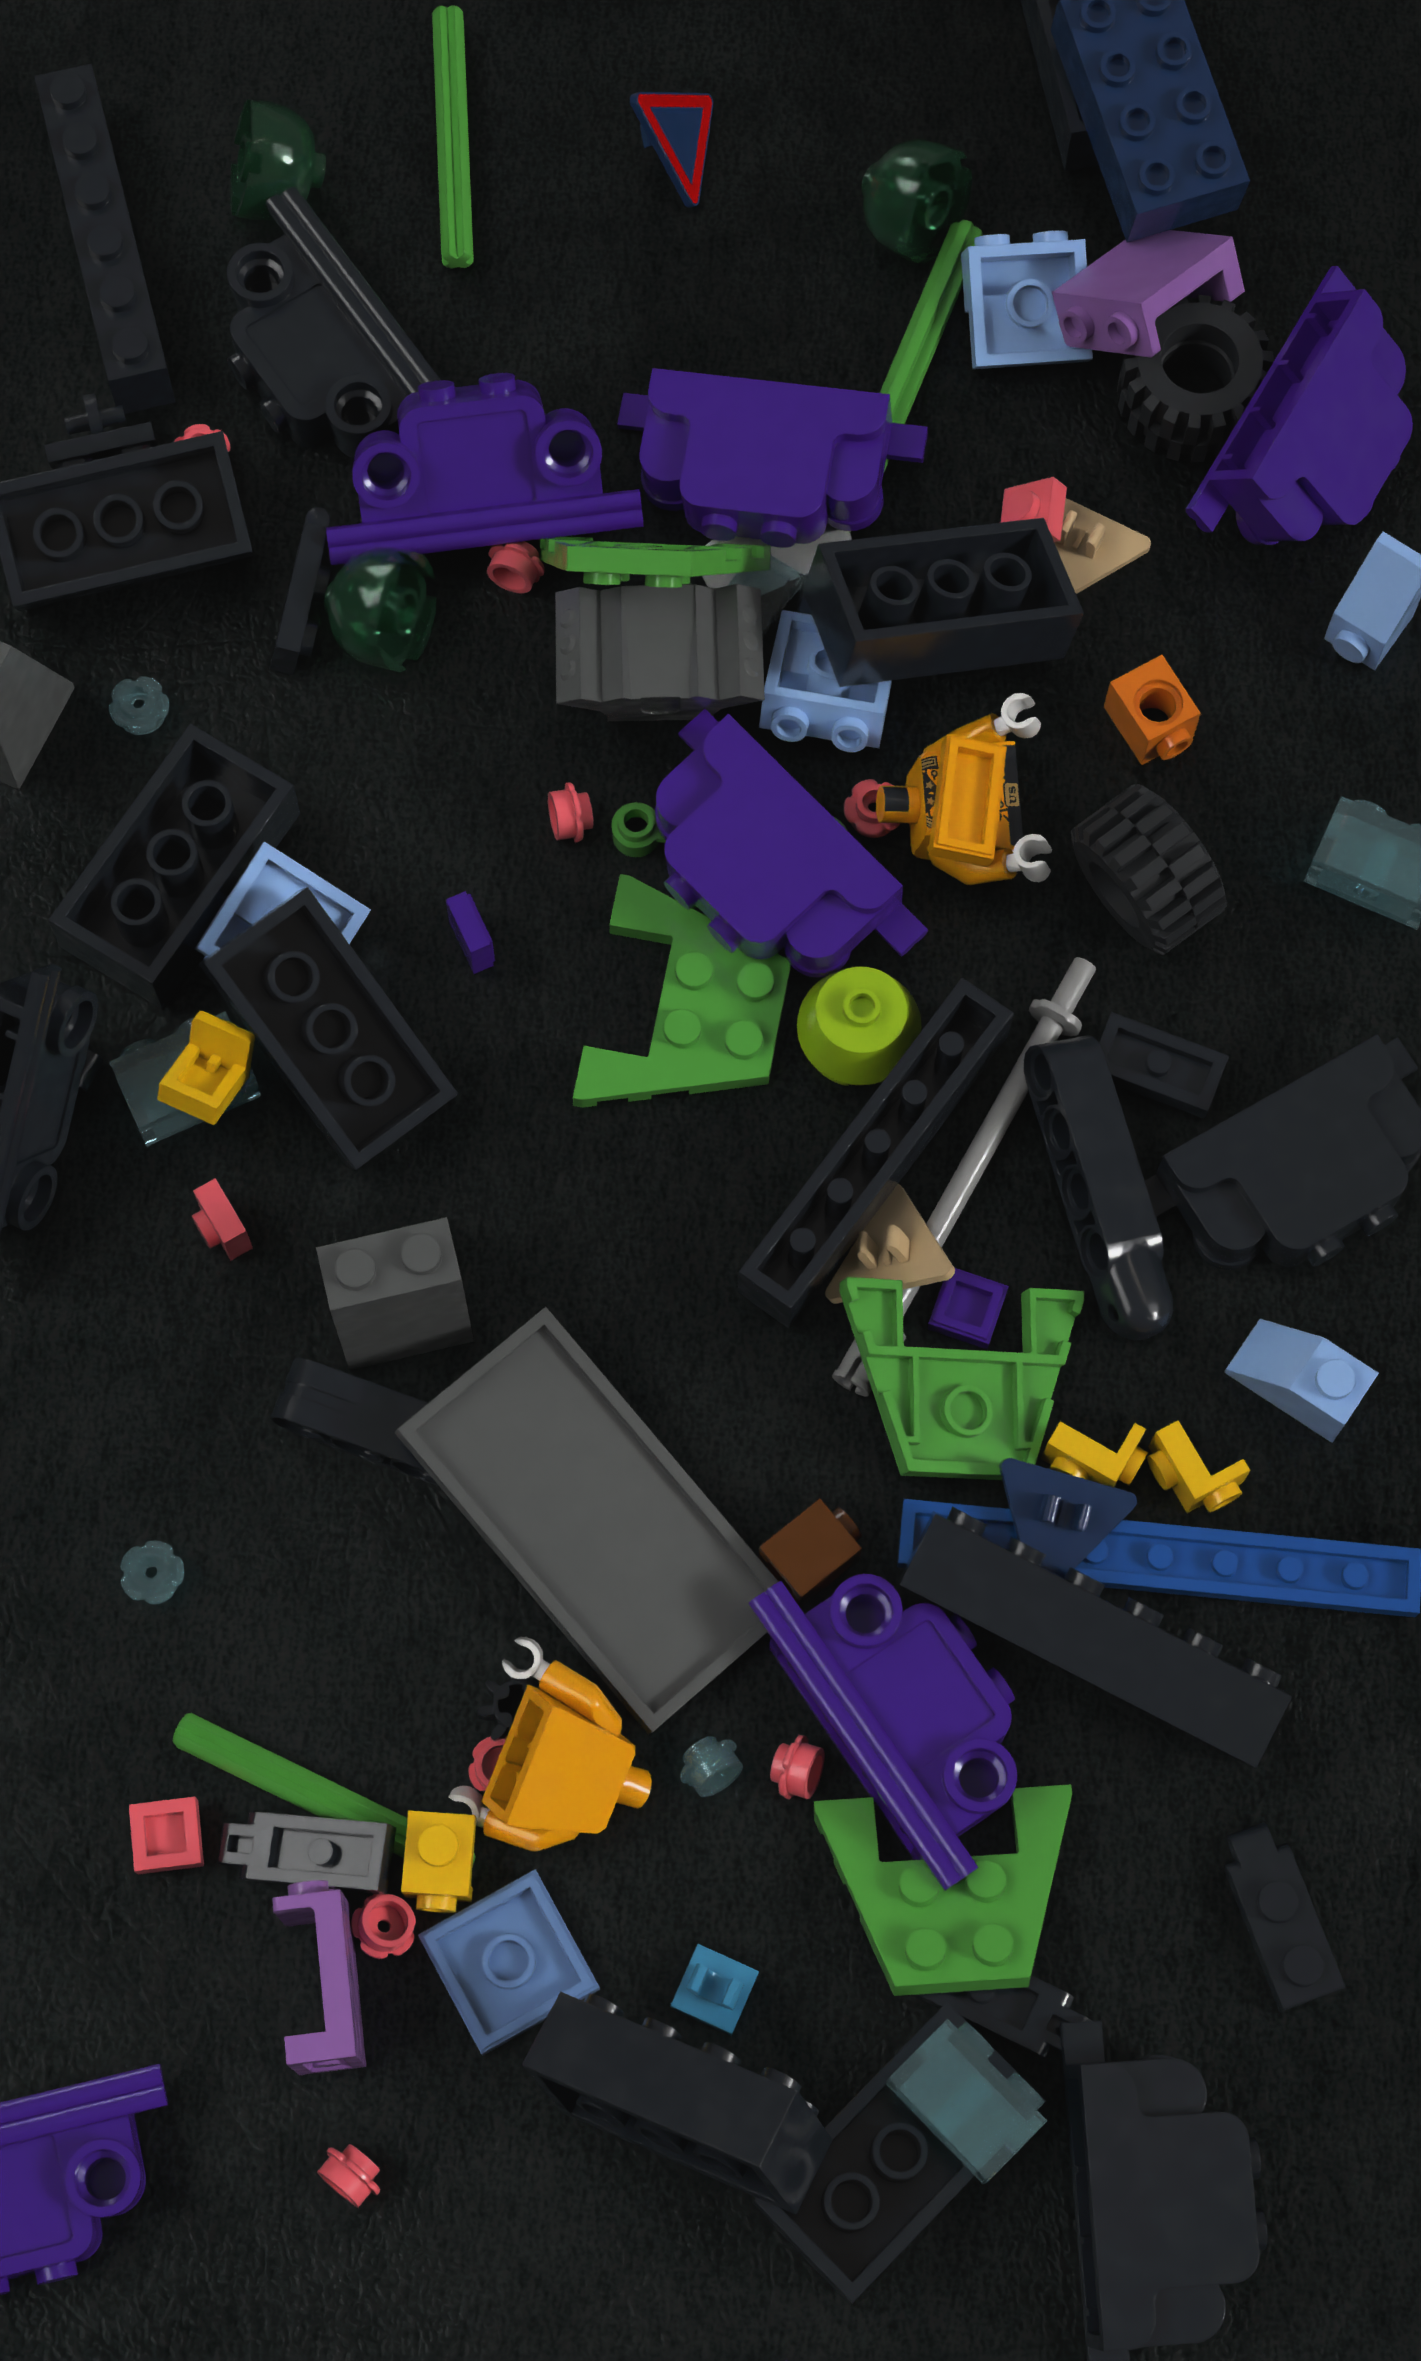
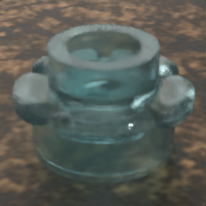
M141 676L136 681L125 679L118 683L111 693L113 703L109 705L110 716L116 725L136 735L149 734L158 729L169 711V699L167 695L162 694L161 684L155 679ZM136 700L144 701V705L141 708L133 706Z
M151 1540L146 1542L144 1547H132L121 1561L120 1568L124 1572V1576L121 1578V1586L125 1593L133 1600L138 1601L142 1599L153 1605L163 1603L173 1596L178 1585L183 1581L185 1572L183 1562L180 1557L173 1555L172 1547L162 1541ZM151 1566L156 1567L157 1575L153 1578H148L145 1574L146 1569Z
M709 1736L693 1744L683 1756V1762L686 1765L680 1773L681 1781L688 1783L689 1786H693L701 1797L712 1796L728 1787L740 1775L743 1769L742 1763L734 1753L737 1748L735 1742L730 1739L718 1742L715 1737Z

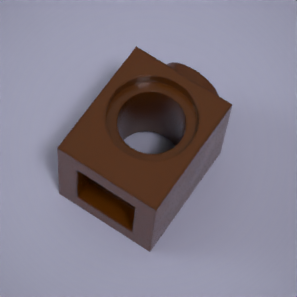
M818 1499L759 1547L758 1558L778 1582H783L798 1606L802 1608L859 1562L862 1548L857 1541L862 1538V1534L844 1510L836 1507L833 1511H830L824 1502Z

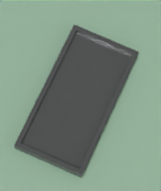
M547 1307L543 1308L396 1430L395 1434L647 1734L654 1732L767 1633L748 1603L776 1584L778 1580Z

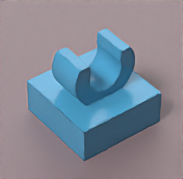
M697 1944L670 2008L732 2036L759 1971Z

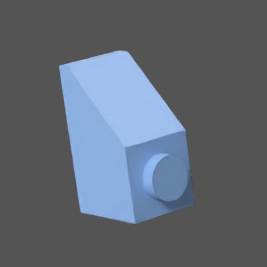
M1381 533L1335 609L1324 639L1333 645L1339 655L1353 663L1362 662L1373 670L1378 667L1412 619L1421 599V554L1387 533Z
M1259 1319L1224 1372L1331 1443L1340 1433L1379 1374L1324 1337L1263 1319Z

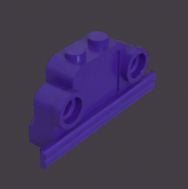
M1331 266L1188 504L1185 510L1187 515L1196 521V525L1202 531L1213 532L1229 504L1236 511V521L1242 536L1254 545H1273L1283 541H1306L1318 532L1320 526L1355 525L1362 521L1371 511L1376 496L1390 472L1397 466L1400 455L1410 440L1413 429L1411 413L1397 395L1405 380V359L1398 345L1383 328V317L1378 305L1365 289L1356 290L1338 266Z
M652 368L648 395L623 393L617 423L618 429L643 431L639 453L642 468L641 482L646 497L653 505L668 511L684 509L688 524L694 530L701 532L710 539L718 541H729L735 537L760 539L765 544L778 548H788L795 544H808L816 541L824 533L827 523L843 531H857L871 525L878 518L883 507L882 480L886 459L923 463L928 434L927 426L892 423L890 394Z
M489 374L479 378V385L455 387L454 382L448 380L426 382L418 386V392L408 395L400 403L397 412L399 434L387 430L376 431L367 435L359 443L355 452L352 476L353 484L359 497L362 523L326 528L331 565L644 527L640 491L635 489L603 493L600 471L602 448L599 437L590 421L582 413L568 408L556 409L545 415L537 389L526 381L515 380L514 374Z
M704 709L678 733V736L693 752L662 780L656 793L655 817L658 830L666 840L664 849L669 878L664 881V885L683 907L689 910L696 905L711 920L707 925L708 930L727 951L733 953L739 948L745 955L751 958L767 959L777 954L784 947L786 958L795 970L803 975L819 978L839 971L848 961L851 951L873 930L901 957L927 934L928 929L902 904L903 885L730 714H727L718 722Z
M860 1574L848 1578L838 1586L831 1597L805 1614L782 1581L777 1582L765 1592L749 1601V1606L770 1635V1651L869 1796L874 1798V1803L912 1859L924 1860L944 1891L977 1870L978 1866L958 1837L1005 1805L1015 1790L1017 1783L1016 1764L1008 1750L1001 1745L1012 1720L1011 1709L1008 1704L1013 1702L1015 1697L1002 1675L994 1667L985 1671L971 1650L977 1646V1642L961 1617L956 1613L947 1617L939 1607L929 1603L915 1604L903 1611L901 1598L894 1586L882 1577L872 1574Z
M160 2064L0 2102V2295L10 2292L9 2279L35 2273L37 2285L77 2276L76 2263L90 2258L101 2244L102 2225L100 2218L124 2214L139 2202L145 2190L146 2174L134 2115L135 2113L168 2106Z

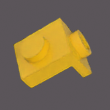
M199 1011L192 1020L188 1045L159 1083L157 1100L215 1125L249 1078L255 1042L254 1034L238 1027L232 1022L222 1020L207 1012Z
M1179 1420L1158 1430L1148 1446L1152 1454L1147 1456V1461L1155 1479L1164 1490L1173 1488L1187 1513L1203 1504L1208 1512H1213L1242 1495L1239 1485L1244 1482L1251 1471L1245 1460L1242 1459L1211 1476Z
M1060 1421L1049 1439L1041 1459L1051 1464L1049 1468L1051 1470L1114 1487L1118 1480L1130 1486L1148 1454L1147 1451L1138 1447L1146 1429L1134 1423L1118 1453H1115Z
M408 1810L401 1892L406 1898L417 1899L416 1910L455 1913L457 1901L472 1902L473 1888L471 1886L477 1819L475 1815Z

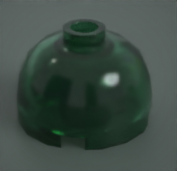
M247 99L240 113L234 144L240 146L237 164L231 163L230 209L232 215L245 218L246 220L275 221L266 209L265 202L274 195L278 194L281 196L283 192L293 187L297 188L304 199L307 200L311 188L320 189L322 187L326 156L325 153L315 152V139L312 130L305 119L290 107L270 101Z
M916 139L904 141L892 147L876 163L869 167L862 181L863 208L866 226L882 247L914 263L926 264L938 257L941 247L932 244L946 226L950 228L954 222L960 223L963 220L970 199L972 172L971 169L961 165V159L967 158L964 152L945 144Z
M376 547L351 557L337 573L334 581L329 584L324 597V608L328 615L330 629L337 644L353 660L379 669L400 673L407 670L402 666L406 659L417 661L423 654L432 633L437 597L426 595L425 577L435 579L433 568L425 555L394 547Z

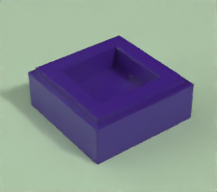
M466 891L446 899L449 923L473 974L494 966L493 941L471 895H467Z
M955 1268L953 1277L942 1283L927 1329L988 1349L1009 1286Z

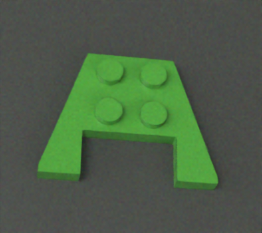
M568 536L538 540L539 559L542 562L565 571L584 572L583 583L619 585L621 581H629L630 574L645 575V586L678 588L682 587V584H690V577L766 571L771 568L770 545L716 543L711 546L609 542L593 541L591 537Z
M620 874L609 924L610 934L670 944V955L649 1055L644 1057L584 1046L573 1095V1106L591 1107L597 1106V1102L624 1098H628V1102L647 1100L656 1094L688 1090L689 1094L767 1085L769 1083L791 971V964L787 958L777 953L767 959H754L745 955L739 948L730 953L708 930L707 925L711 920L707 916L692 908L686 909L677 900L629 875Z
M846 1277L839 1282V1292L901 1476L1002 1480L999 1465L1006 1458L1036 1464L1054 1403L1051 1397L1060 1367L1065 1365L1071 1346L1068 1340L1075 1317L1080 1314L1083 1306L1084 1291L1029 1288L1022 1292L1023 1353L906 1347L903 1341L902 1280Z
M1071 1784L1015 1788L1010 1800L1017 1853L971 1856L978 1869L946 1891L943 1890L924 1860L881 1862L879 1860L873 1797L814 1801V1821L820 1834H823L834 1857V1865L842 1883L846 1884L860 1914L861 1925L894 1996L1029 1987L1072 1798Z

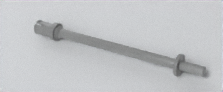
M1080 957L1074 958L1051 1001L1035 999L1031 1003L1029 1012L1039 1023L926 1223L941 1248L1029 1092L1024 1075L1026 1051L1030 1046L1057 1041L1060 1034L1064 1036H1077L1079 1034L1082 1024L1072 1013L1096 971V967L1091 962ZM920 1286L903 1289V1316ZM903 1333V1341H905L906 1336ZM854 1339L839 1368L834 1371L832 1377L838 1384L851 1391L854 1384L857 1386L855 1393L866 1397L871 1392V1385L856 1340Z

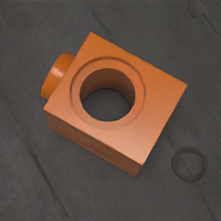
M1163 655L1111 681L1104 704L1105 710L1141 765L1158 756L1162 760H1168L1186 750L1193 742V736L1201 714ZM1147 708H1156L1163 711L1169 719L1162 722L1151 721L1141 711Z

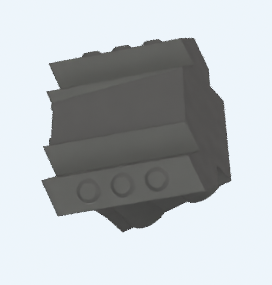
M694 584L682 585V587L678 588L649 587L645 585L617 586L601 591L576 587L555 592L556 704L600 711L607 716L608 721L693 720L704 709L714 717V714L720 709L765 700L761 589L740 584L716 589Z

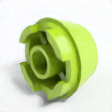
M862 966L839 970L822 978L805 996L797 1018L798 1039L805 1056L823 1076L835 1083L846 1086L848 1084L870 1085L883 1082L922 1029L920 1012L910 992L890 975L875 968Z

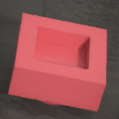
M1050 477L1006 488L1004 490L1000 523L1044 518L1053 541H1061L1067 487L1055 477Z
M216 1178L193 1190L201 1210L191 1216L210 1249L221 1243L230 1260L253 1249L246 1229Z
M195 1796L129 1805L134 1872L139 1875L204 1866L199 1803Z

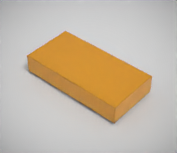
M950 734L946 735L941 745L928 855L983 867H989L992 863L996 845L1006 746Z

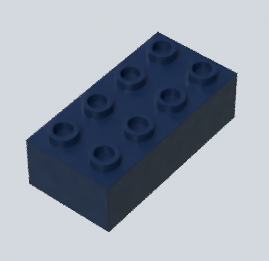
M1058 0L1050 30L1126 242L1128 243L1238 210L1250 179L1185 1Z

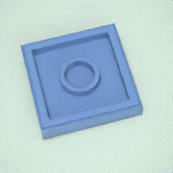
M536 1869L418 1935L482 2056L545 2021L560 1991L582 2000L586 1998L587 1994H593L600 1990L598 1983Z

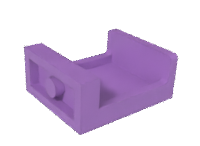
M1168 230L1128 243L1125 239L1052 291L1059 325L1067 346L1151 358L1161 350L1155 320L1184 297L1198 298V295L1211 296V300L1223 301L1225 299L1231 302L1245 292L1233 237Z
M315 1880L290 1884L287 1886L288 1896L272 1898L273 1912L285 1926L316 1923L325 2032L285 2036L286 2065L298 2075L366 2067L355 1942L351 1932V1905L340 1889H329L328 1881Z

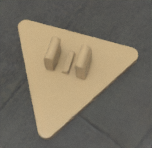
M1066 498L1061 541L1054 543L1076 594L1149 552L1151 541L1147 536Z
M897 1184L864 1230L859 1232V1237L827 1287L825 1295L831 1303L843 1302L839 1292V1282L846 1277L902 1280L903 1289L946 1281L955 1274L954 1266L900 1184Z

